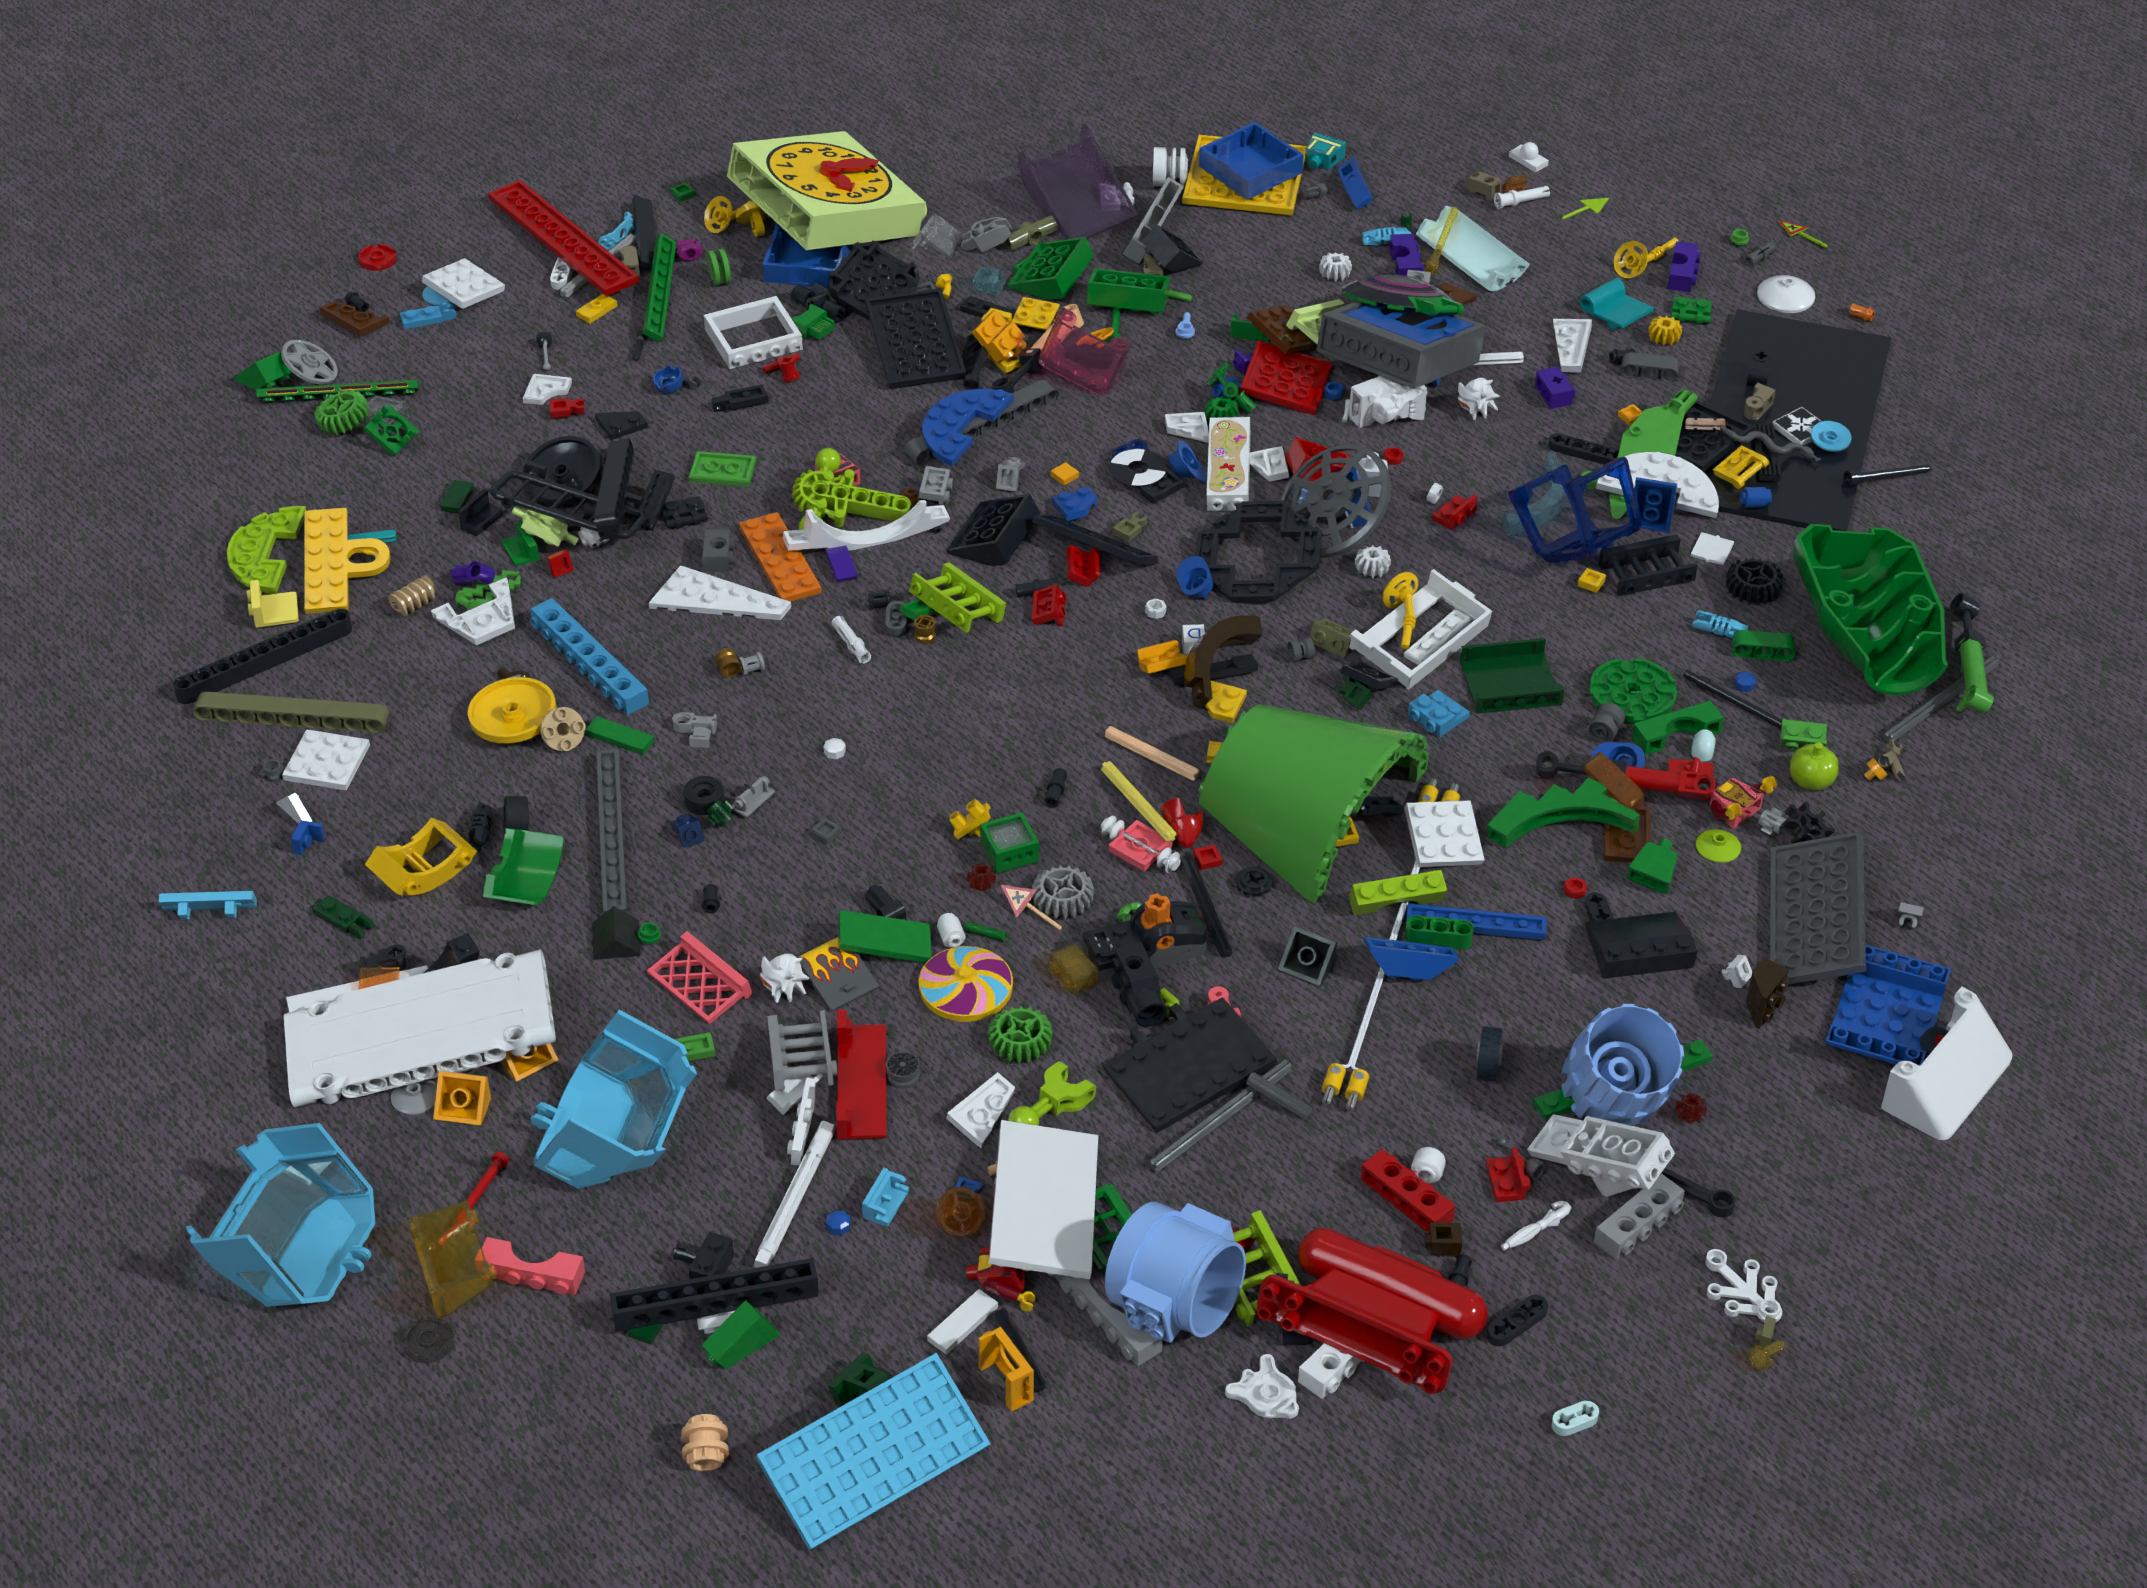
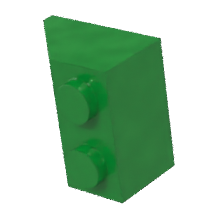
M280 351L253 363L234 378L237 382L256 390L272 388L276 385L275 382L282 384L290 379L289 375L293 372L283 362Z

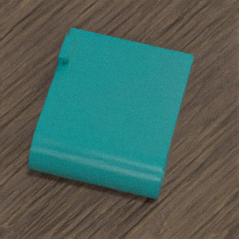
M1613 278L1581 296L1579 300L1580 306L1584 311L1608 322V326L1614 330L1623 329L1654 311V307L1625 295L1624 283L1619 278Z

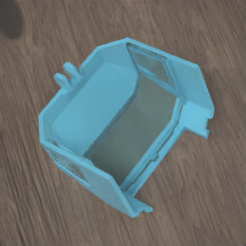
M618 1010L584 1054L566 1085L557 1108L544 1102L537 1103L536 1111L539 1114L531 1116V1123L539 1129L547 1130L534 1156V1166L577 1189L605 1183L610 1180L611 1176L653 1166L666 1150L662 1147V1144L683 1094L697 1076L694 1066H690L686 1055L688 1053L685 1046L627 1013Z
M320 1123L266 1129L256 1135L258 1139L256 1142L248 1147L243 1144L235 1150L252 1172L209 1238L202 1239L191 1225L186 1226L187 1231L191 1235V1244L213 1269L259 1300L265 1307L329 1301L335 1294V1290L341 1280L346 1276L347 1270L352 1273L362 1272L365 1266L361 1261L369 1260L372 1255L370 1250L362 1247V1245L368 1239L375 1225L373 1188Z

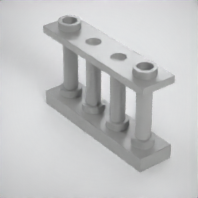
M825 1010L820 1011L821 1023L783 1026V1024H778L777 1015L767 1016L775 1091L785 1090L784 1080H789V1077L827 1073L828 1085H833V1075H837L836 1060L831 1061L828 1034H832L831 1020H826ZM822 1032V1036L784 1040V1036ZM824 1047V1050L787 1054L785 1049ZM824 1059L826 1062V1064L797 1067L787 1066V1063Z

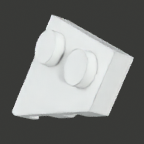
M1205 412L1165 414L1167 433L1209 442Z

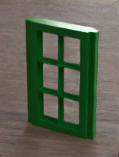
M1112 1184L1101 1186L1095 1190V1200L1105 1197L1112 1208V1211L1101 1215L1096 1207L1094 1210L1096 1216L1094 1217V1223L1100 1222L1108 1235L1097 1240L1093 1237L1092 1262L1099 1272L1105 1271L1108 1259L1099 1245L1110 1240L1114 1245L1115 1238L1120 1233L1118 1231L1112 1234L1104 1219L1116 1215L1122 1226H1124L1132 1215Z

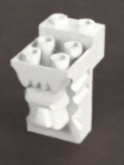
M1379 375V377L1351 387L1349 418L1359 428L1369 426L1374 421L1383 425L1393 419L1396 421L1397 419L1407 417L1420 421L1424 420L1427 388L1425 385L1414 389Z

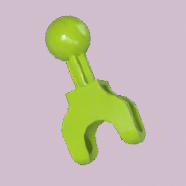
M1061 1061L1056 1062L1045 1071V1083L1040 1088L1039 1101L1031 1107L1019 1106L1010 1113L1008 1121L1039 1126V1118L1048 1111L1056 1116L1066 1111H1080L1094 1099L1096 1085L1089 1080H1084L1078 1084L1067 1083L1069 1066Z

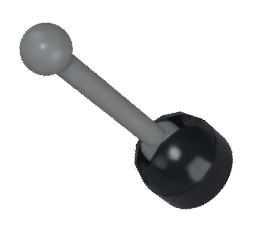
M540 332L536 336V342L539 348H543L545 363L543 369L548 371L551 365L548 363L547 349L552 345V336L548 332Z

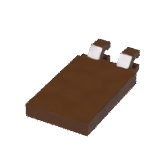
M1612 790L1611 798H1614L1620 804L1621 790ZM1635 791L1633 806L1623 805L1639 814V829L1634 834L1604 823V861L1632 863L1645 844L1651 842V807H1644V792Z

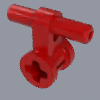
M798 353L790 356L779 357L775 359V362L763 366V372L769 373L779 369L783 372V381H794L800 377L799 371L795 367V363L800 360V356Z

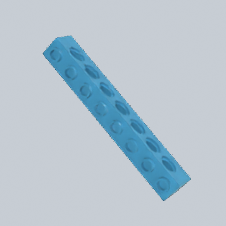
M553 598L530 608L532 617L530 622L533 628L539 629L547 641L550 640L556 650L566 656L569 663H574L582 675H586L594 687L597 686L602 691L605 698H610L618 710H622L626 715H629L649 704L647 688Z

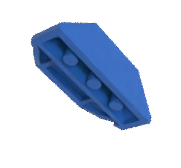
M1364 937L1363 940L1382 970L1391 978L1408 977L1414 981H1421L1422 979L1431 980L1458 962L1459 956L1452 947Z

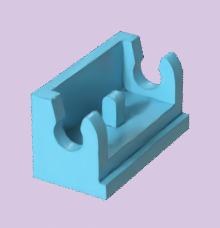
M883 1168L862 1203L863 1218L888 1227L909 1192V1187L898 1183H904L906 1178L900 1174L888 1171L887 1168Z

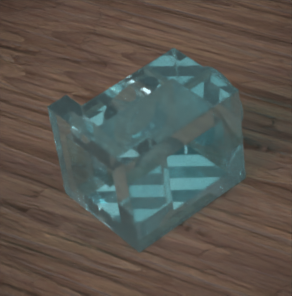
M980 266L973 278V283L977 290L994 293L997 296L1006 282L1000 269Z

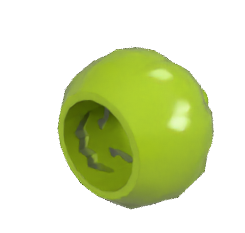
M1822 743L1807 744L1793 753L1790 759V776L1794 782L1806 790L1818 791L1832 785L1838 776V758L1831 750L1823 746Z

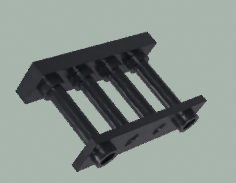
M1677 534L1601 549L1598 562L1601 570L1612 568L1618 577L1617 596L1631 595L1637 592L1695 581L1698 567L1696 563L1688 565L1683 563L1678 555L1681 539ZM1669 556L1676 567L1666 569L1659 558ZM1650 560L1657 571L1646 573L1640 562ZM1631 564L1638 575L1627 577L1621 566Z

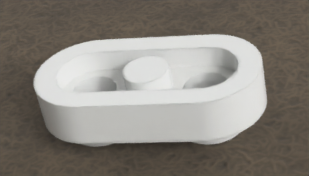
M734 1311L698 1318V1329H704L705 1334L713 1333Z

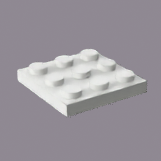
M465 258L425 274L422 278L424 284L462 309L499 294L505 289V284Z
M306 730L282 774L283 780L347 791L370 746L369 739Z
M1471 801L1406 803L1404 809L1417 867L1478 865L1484 862Z

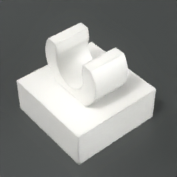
M1737 955L1732 962L1727 964V970L1724 969L1721 972L1725 980L1732 981L1734 987L1742 988L1751 978L1752 969L1746 955Z

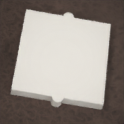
M1701 532L1691 552V556L1705 560V562L1724 565L1734 545V541L1720 538L1718 535L1713 536Z

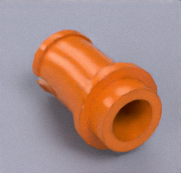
M1852 303L1850 306L1852 311L1848 313L1850 316L1864 319V322L1873 320L1875 310H1872V307L1865 308Z

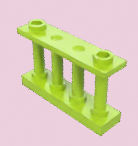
M950 562L943 564L941 576L925 580L917 573L912 575L909 592L965 633L970 631L972 619L986 615L996 623L1003 620L1006 602ZM943 584L948 589L941 591L936 586ZM958 595L962 599L955 601L950 597ZM969 605H972V606H974L976 609H975V610H972V611H968V610H967L966 608H964V607L969 606Z
M1261 1210L1251 1213L1247 1228L1233 1233L1235 1242L1251 1237L1255 1238L1259 1245L1258 1249L1245 1253L1246 1264L1263 1258L1267 1260L1270 1266V1270L1243 1280L1235 1304L1238 1317L1244 1320L1247 1326L1253 1324L1255 1312L1258 1310V1300L1249 1303L1244 1290L1260 1285L1266 1276L1276 1275V1273L1288 1274V1280H1292L1300 1285Z

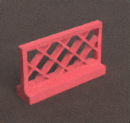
M688 931L680 936L682 942L647 970L652 978L708 1024L715 1021L742 997L747 999L752 995L749 981ZM682 951L687 954V960L675 961V957ZM701 965L703 967L702 973H690L691 966ZM686 966V974H674V967ZM670 967V975L657 974L660 969ZM716 978L718 979V985L705 986L706 979ZM692 979H702L701 986L689 987V981ZM685 980V987L674 988L673 981ZM717 991L716 999L704 1000L705 992ZM721 991H732L734 993L730 998L721 999ZM688 993H700V1000L690 1001ZM716 1005V1009L711 1014L707 1015L703 1012L704 1006Z

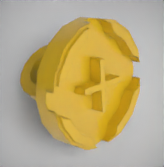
M754 201L746 203L744 205L745 208H738L735 211L736 222L739 224H750L755 237L764 236L763 220L769 215Z

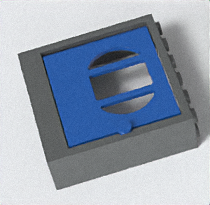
M1359 301L1322 314L1316 351L1414 389L1479 363L1486 326L1458 315L1438 313L1435 316H1430L1421 312H1415V308L1404 307L1403 311L1387 308L1388 304L1378 302L1377 306Z

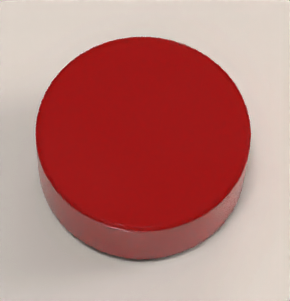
M1395 447L1388 448L1383 453V460H1386L1389 465H1398L1403 461V451Z
M1569 878L1564 883L1563 891L1566 896L1579 899L1585 896L1587 884L1580 878Z

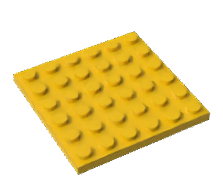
M1198 136L1182 197V204L1293 216L1302 174L1246 200L1199 167V148L1223 137ZM1289 144L1304 154V167L1307 146Z

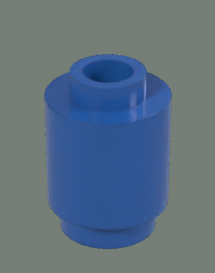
M1745 487L1743 492H1740V503L1744 505V508H1762L1771 504V490L1765 487Z

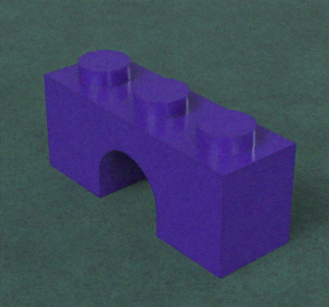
M1413 234L1390 235L1389 251L1392 261L1396 260L1395 274L1407 276L1408 270L1425 271L1424 264H1421V252H1418V241L1414 240Z
M1676 241L1667 289L1690 292L1691 286L1696 285L1701 252H1697L1699 244Z

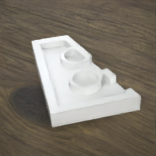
M997 1072L947 1113L946 1119L972 1142L982 1148L1011 1099L1015 1087Z
M806 1078L802 1101L798 1103L796 1114L798 1121H794L792 1128L794 1140H789L787 1154L791 1155V1165L799 1166L802 1161L814 1112L816 1079Z

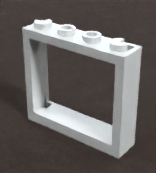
M777 296L704 315L705 331L729 369L803 350L802 334ZM777 316L788 335L731 349L720 331Z

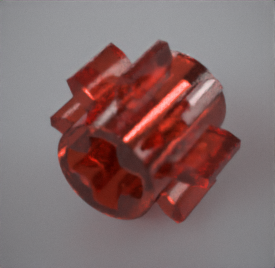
M980 863L972 866V872H967V881L970 882V888H975L981 892L991 889V883H996V874L993 873V867Z
M1695 1093L1683 1094L1681 1101L1679 1100L1676 1103L1675 1109L1679 1111L1678 1118H1682L1687 1123L1700 1122L1701 1116H1705L1707 1107L1704 1106L1705 1099H1701Z

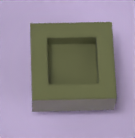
M1766 1316L1764 1326L1758 1325L1755 1340L1760 1341L1758 1351L1768 1353L1776 1323L1775 1318Z

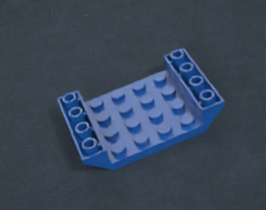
M1865 945L1866 972L1848 975L1825 1044L1893 1064L1901 1061H1910L1920 1066L1924 1062L1926 1051L1921 1050L1920 1037L1926 1030L1935 1026L1951 968Z

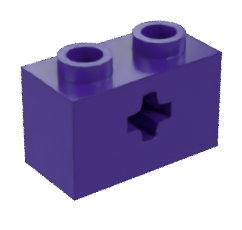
M1559 367L1536 371L1535 387L1550 409L1572 405L1573 397L1575 396L1574 386L1569 383L1566 375L1562 373Z

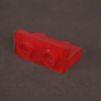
M1459 495L1454 496L1432 515V520L1450 530H1453L1458 525L1461 526L1466 518L1476 513L1478 509V496L1472 495L1468 500Z
M1057 584L1034 591L1032 621L1035 625L1047 623L1055 619L1059 627L1064 626L1067 597Z
M1517 1147L1511 1149V1156L1486 1159V1168L1495 1202L1525 1200L1526 1190H1530V1181L1528 1175H1524V1158L1519 1156Z

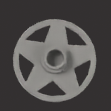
M291 340L286 342L281 350L282 360L288 369L305 381L323 385L333 382L337 376L338 369L335 361L326 351L315 344L303 340ZM292 346L295 353H288L286 351ZM326 361L329 362L332 371L324 364ZM317 374L325 379L314 378V376Z

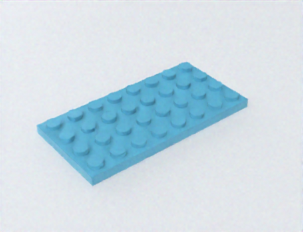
M935 1353L758 1453L755 1458L810 1551L987 1448L991 1443L938 1354Z

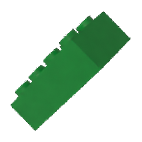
M1094 268L1088 281L1087 304H1091L1094 307L1109 306L1113 309L1126 308L1135 312L1144 310L1153 314L1163 313L1169 299L1170 276Z

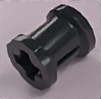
M886 589L885 592L872 593V591H868L869 610H873L874 607H887L891 603L889 589Z

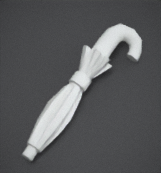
M1566 1201L1552 1203L1551 1206L1556 1211L1549 1209L1543 1219L1525 1226L1514 1233L1501 1245L1502 1250L1510 1249L1529 1241L1539 1231L1549 1226H1559L1560 1219L1567 1216L1571 1211L1569 1203Z

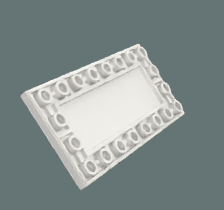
M1001 1120L988 1264L1019 1268L1025 1271L1045 1272L1051 1275L1058 1274L1073 1278L1090 1279L1098 1135Z

